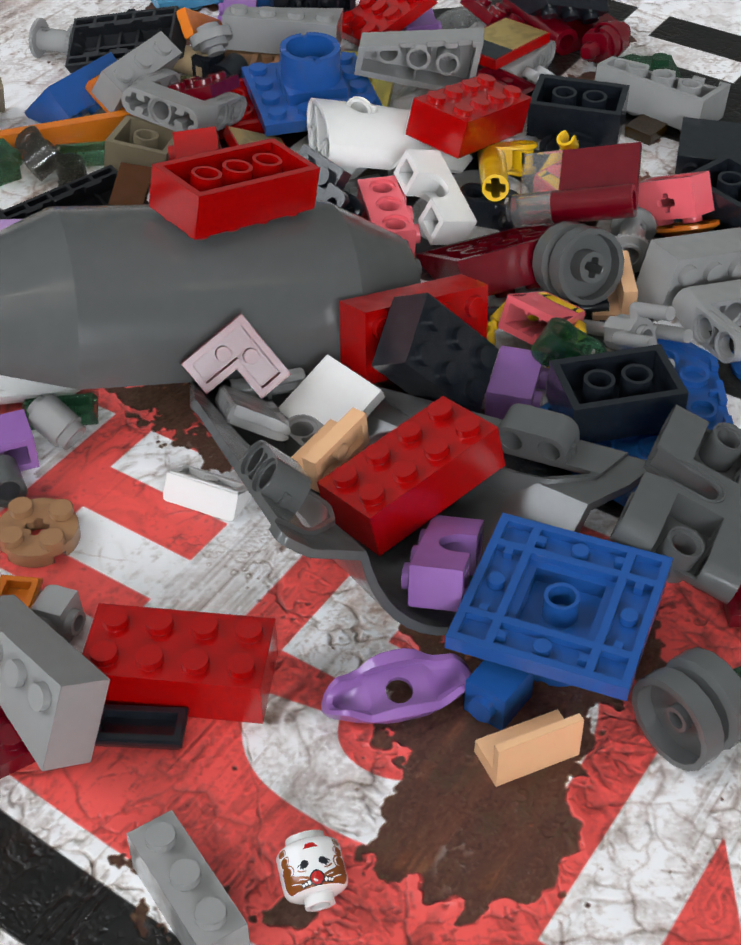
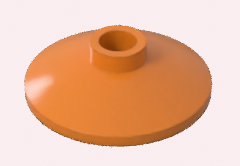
M706 219L690 224L676 222L657 226L655 233L664 237L709 232L720 225V220Z

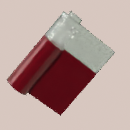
M641 142L525 154L520 194L512 195L511 202L506 203L508 222H513L515 228L556 225L562 221L590 222L635 218L638 208L642 154Z

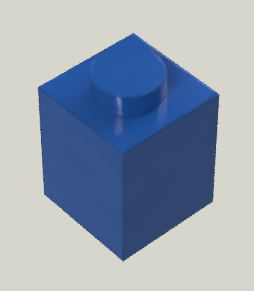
M483 660L466 680L464 710L480 722L488 723L499 730L505 729L532 697L534 674Z

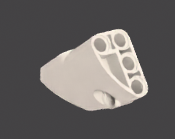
M354 96L348 102L311 98L308 102L306 115L309 147L346 170L351 176L357 168L388 170V175L393 176L406 149L438 150L406 135L410 110L374 105L360 96ZM440 151L451 173H462L473 159L470 154L457 159Z

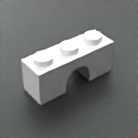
M406 149L394 171V175L405 196L420 197L428 202L418 222L429 244L450 245L465 241L475 227L477 220L440 150Z

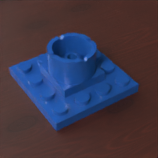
M306 32V35H301V33L291 35L281 42L279 62L267 64L256 62L250 66L241 67L243 82L265 135L273 136L308 131L306 114L308 102L311 98L348 102L350 98L360 96L367 99L371 104L383 106L368 77L354 75L357 61L355 52H341L339 41L331 35L319 32Z
M502 513L447 631L445 648L534 674V681L538 683L539 681L545 682L548 686H576L627 701L671 572L673 558Z

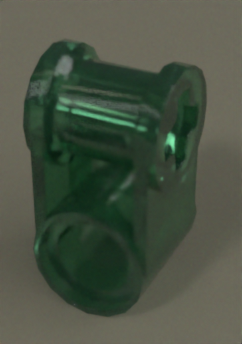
M555 317L551 318L531 346V353L541 365L549 367L550 360L589 355L593 349H595V354L607 352V348L600 340L574 327L569 321Z

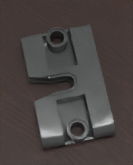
M676 404L662 426L643 466L648 472H644L636 491L631 492L609 540L672 557L673 562L668 583L685 581L724 604H728L741 585V429L731 423L721 422L713 430L707 428L709 421Z

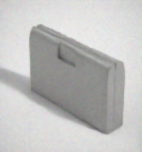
M223 384L218 388L215 404L227 423L273 440H288L289 437L287 435L291 434L289 421L283 413H280L279 408L273 401L267 402Z

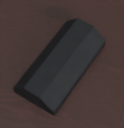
M170 6L74 18L65 67L70 73H73L109 52H112L114 57L119 60L160 31L182 52L179 59L183 58L187 39L184 38L176 15V11L180 10L179 7Z
M112 165L101 168L0 211V219H24L47 207L108 205L118 171Z

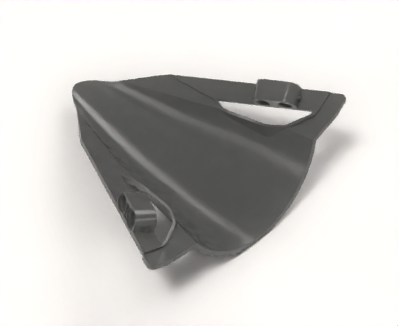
M193 380L189 382L190 408L199 416L270 522L269 531L281 545L308 558L333 559L394 620L405 627L423 634L435 636L447 634L456 612L408 606V589H402L401 587L403 565L405 562L410 563L413 545H418L421 529H427L431 520L381 556L377 555L343 531L335 523V514L332 506L321 498L319 492L311 489L310 477L300 464L285 454V441L273 440L227 423L215 404V396L221 384L230 387L229 380H223L208 394ZM378 387L382 390L385 398L367 417L369 437L382 431L394 430L401 423L407 421L434 401ZM292 392L272 395V400H268L267 397L262 399L267 402L273 401L279 407ZM520 403L513 404L503 419L473 412L499 428L503 453L580 473V475L540 477L503 467L438 515L484 520L482 556L502 513L580 533L591 510L631 491L640 483L644 472H648L643 468L646 460L629 456L628 452L580 440L578 425L572 418L562 413ZM469 575V584L472 580V575Z

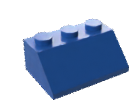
M109 52L50 85L24 112L25 115L39 123H47L83 117L88 112L90 115L98 113L102 108L85 90V86L89 80L100 75L102 70L116 62L117 59L112 52Z

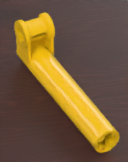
M533 140L497 142L478 150L477 160L482 192L488 200L501 201L507 196L509 192L508 175L529 177L537 174V169L534 168V149L537 148L538 142ZM524 152V163L522 164V153Z

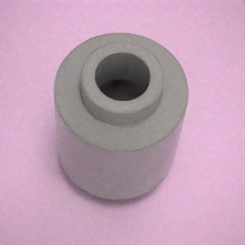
M54 394L46 397L43 395L38 396L27 409V412L30 414L27 419L29 425L55 447L61 446L64 450L70 449L79 441L86 430V427L81 423V417Z

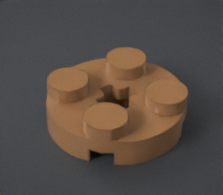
M17 497L9 502L8 510L0 517V551L7 554L10 562L21 567L38 568L55 563V556L61 555L64 551H66V556H68L75 550L80 541L79 520L74 512L73 504L67 499ZM45 529L41 530L38 535L31 534L35 530Z

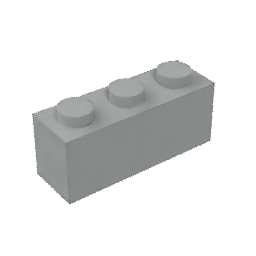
M160 31L102 70L91 93L110 112L118 111L123 107L122 93L140 76L164 68L172 70L182 52Z
M172 810L126 833L133 868L181 945H250L248 923Z

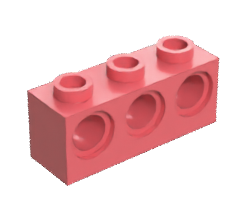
M395 175L357 179V198L365 205V211L361 217L406 239L415 258L416 244L421 242L420 228L418 223L414 224L412 206L407 205V197L402 188H400Z

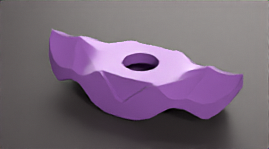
M409 648L382 652L369 658L356 670L336 677L328 685L323 695L321 710L328 718L366 724H390L421 718L438 711L465 693L466 680L472 672L467 663L453 653L431 655ZM395 680L406 682L412 690V697L405 703L391 701L386 694V687L390 682Z

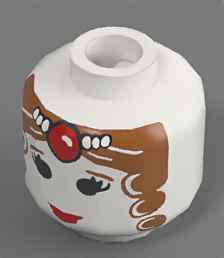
M322 830L303 831L287 838L285 841L286 846L280 850L276 857L282 890L287 901L305 905L307 912L321 911L335 905V896L344 891L348 884V875L338 841L332 837L325 836Z

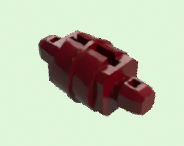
M605 20L597 23L582 37L581 57L588 62L600 63L611 56L619 57L630 46V26L624 21Z

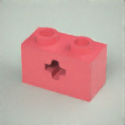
M709 171L657 176L640 181L638 207L649 211L655 217L657 226L675 223L674 219H682V224L702 221V215L715 210Z

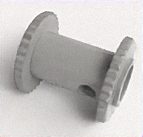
M37 18L31 25L29 32V48L35 58H40L46 51L65 53L67 57L73 24L69 26L68 31L48 27L45 19Z
M638 207L635 218L612 219L610 223L611 233L621 244L622 251L628 250L633 273L640 272L650 244L649 241L654 238L657 231L655 217L646 209Z

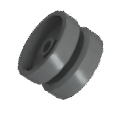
M562 221L551 226L540 237L533 252L532 268L535 280L543 291L579 305H595L606 300L616 290L623 275L624 255L621 244L610 232L579 222Z
M700 647L686 649L669 660L665 667L655 669L639 679L632 689V706L641 730L654 749L675 767L687 772L698 771L715 760L723 750L731 749L741 742V678L726 661L712 651Z

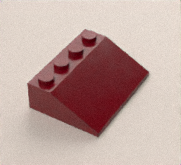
M530 223L416 253V256L434 280L463 274L488 284V296L495 295L496 298L507 297L508 294H515L516 288L524 286L525 289L540 288L535 280L532 268L533 252L540 237L553 225Z

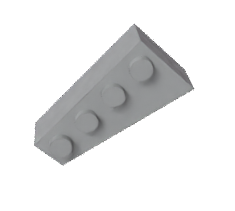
M484 28L362 32L354 75L434 91L444 88L446 85L459 83L463 79L476 77L484 44Z
M614 56L597 64L594 81L630 85L627 113L632 116L644 114L667 123L669 126L679 129L680 132L683 117L716 121L723 118L731 86L729 83L720 82L719 86L716 87L705 84L706 78L694 75L692 79L678 78L674 70L656 69L649 71L650 66L648 64Z
M15 595L0 596L1 708L41 771L90 763L110 679Z

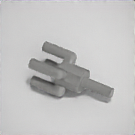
M633 302L629 307V315L609 316L606 322L583 320L587 327V334L604 337L605 345L614 350L657 345V339L690 343L693 338V331L690 328L656 324L648 319L672 321L676 314L673 306ZM669 358L675 368V361Z

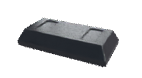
M104 704L95 746L179 750L183 748L189 707Z

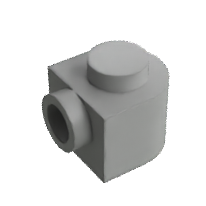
M48 585L30 608L68 643L72 641L74 636L81 633L85 625L86 615L77 590L59 585Z

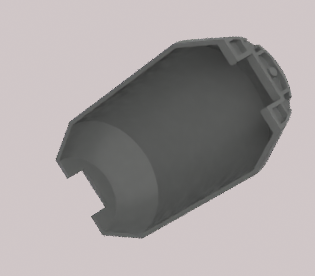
M316 200L314 209L300 212L296 216H284L270 220L265 224H253L242 227L234 232L226 231L211 235L204 240L190 238L185 232L150 208L149 204L47 207L0 230V375L77 390L192 382V380L196 382L180 363L239 313L246 318L287 369L300 367L304 369L305 374H310L327 354L341 363L339 301L421 283V262L419 259L414 258L406 239L325 200ZM235 370L224 380L238 379L243 377L237 370Z

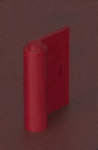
M502 0V4L511 9L510 14L514 13L526 20L525 24L550 32V40L555 41V52L559 55H567L581 49L583 46L582 37L597 23L605 20H617L608 13L599 17V21L592 24H583L582 21L576 20L563 22L559 18L544 20L541 16L528 15L509 0Z

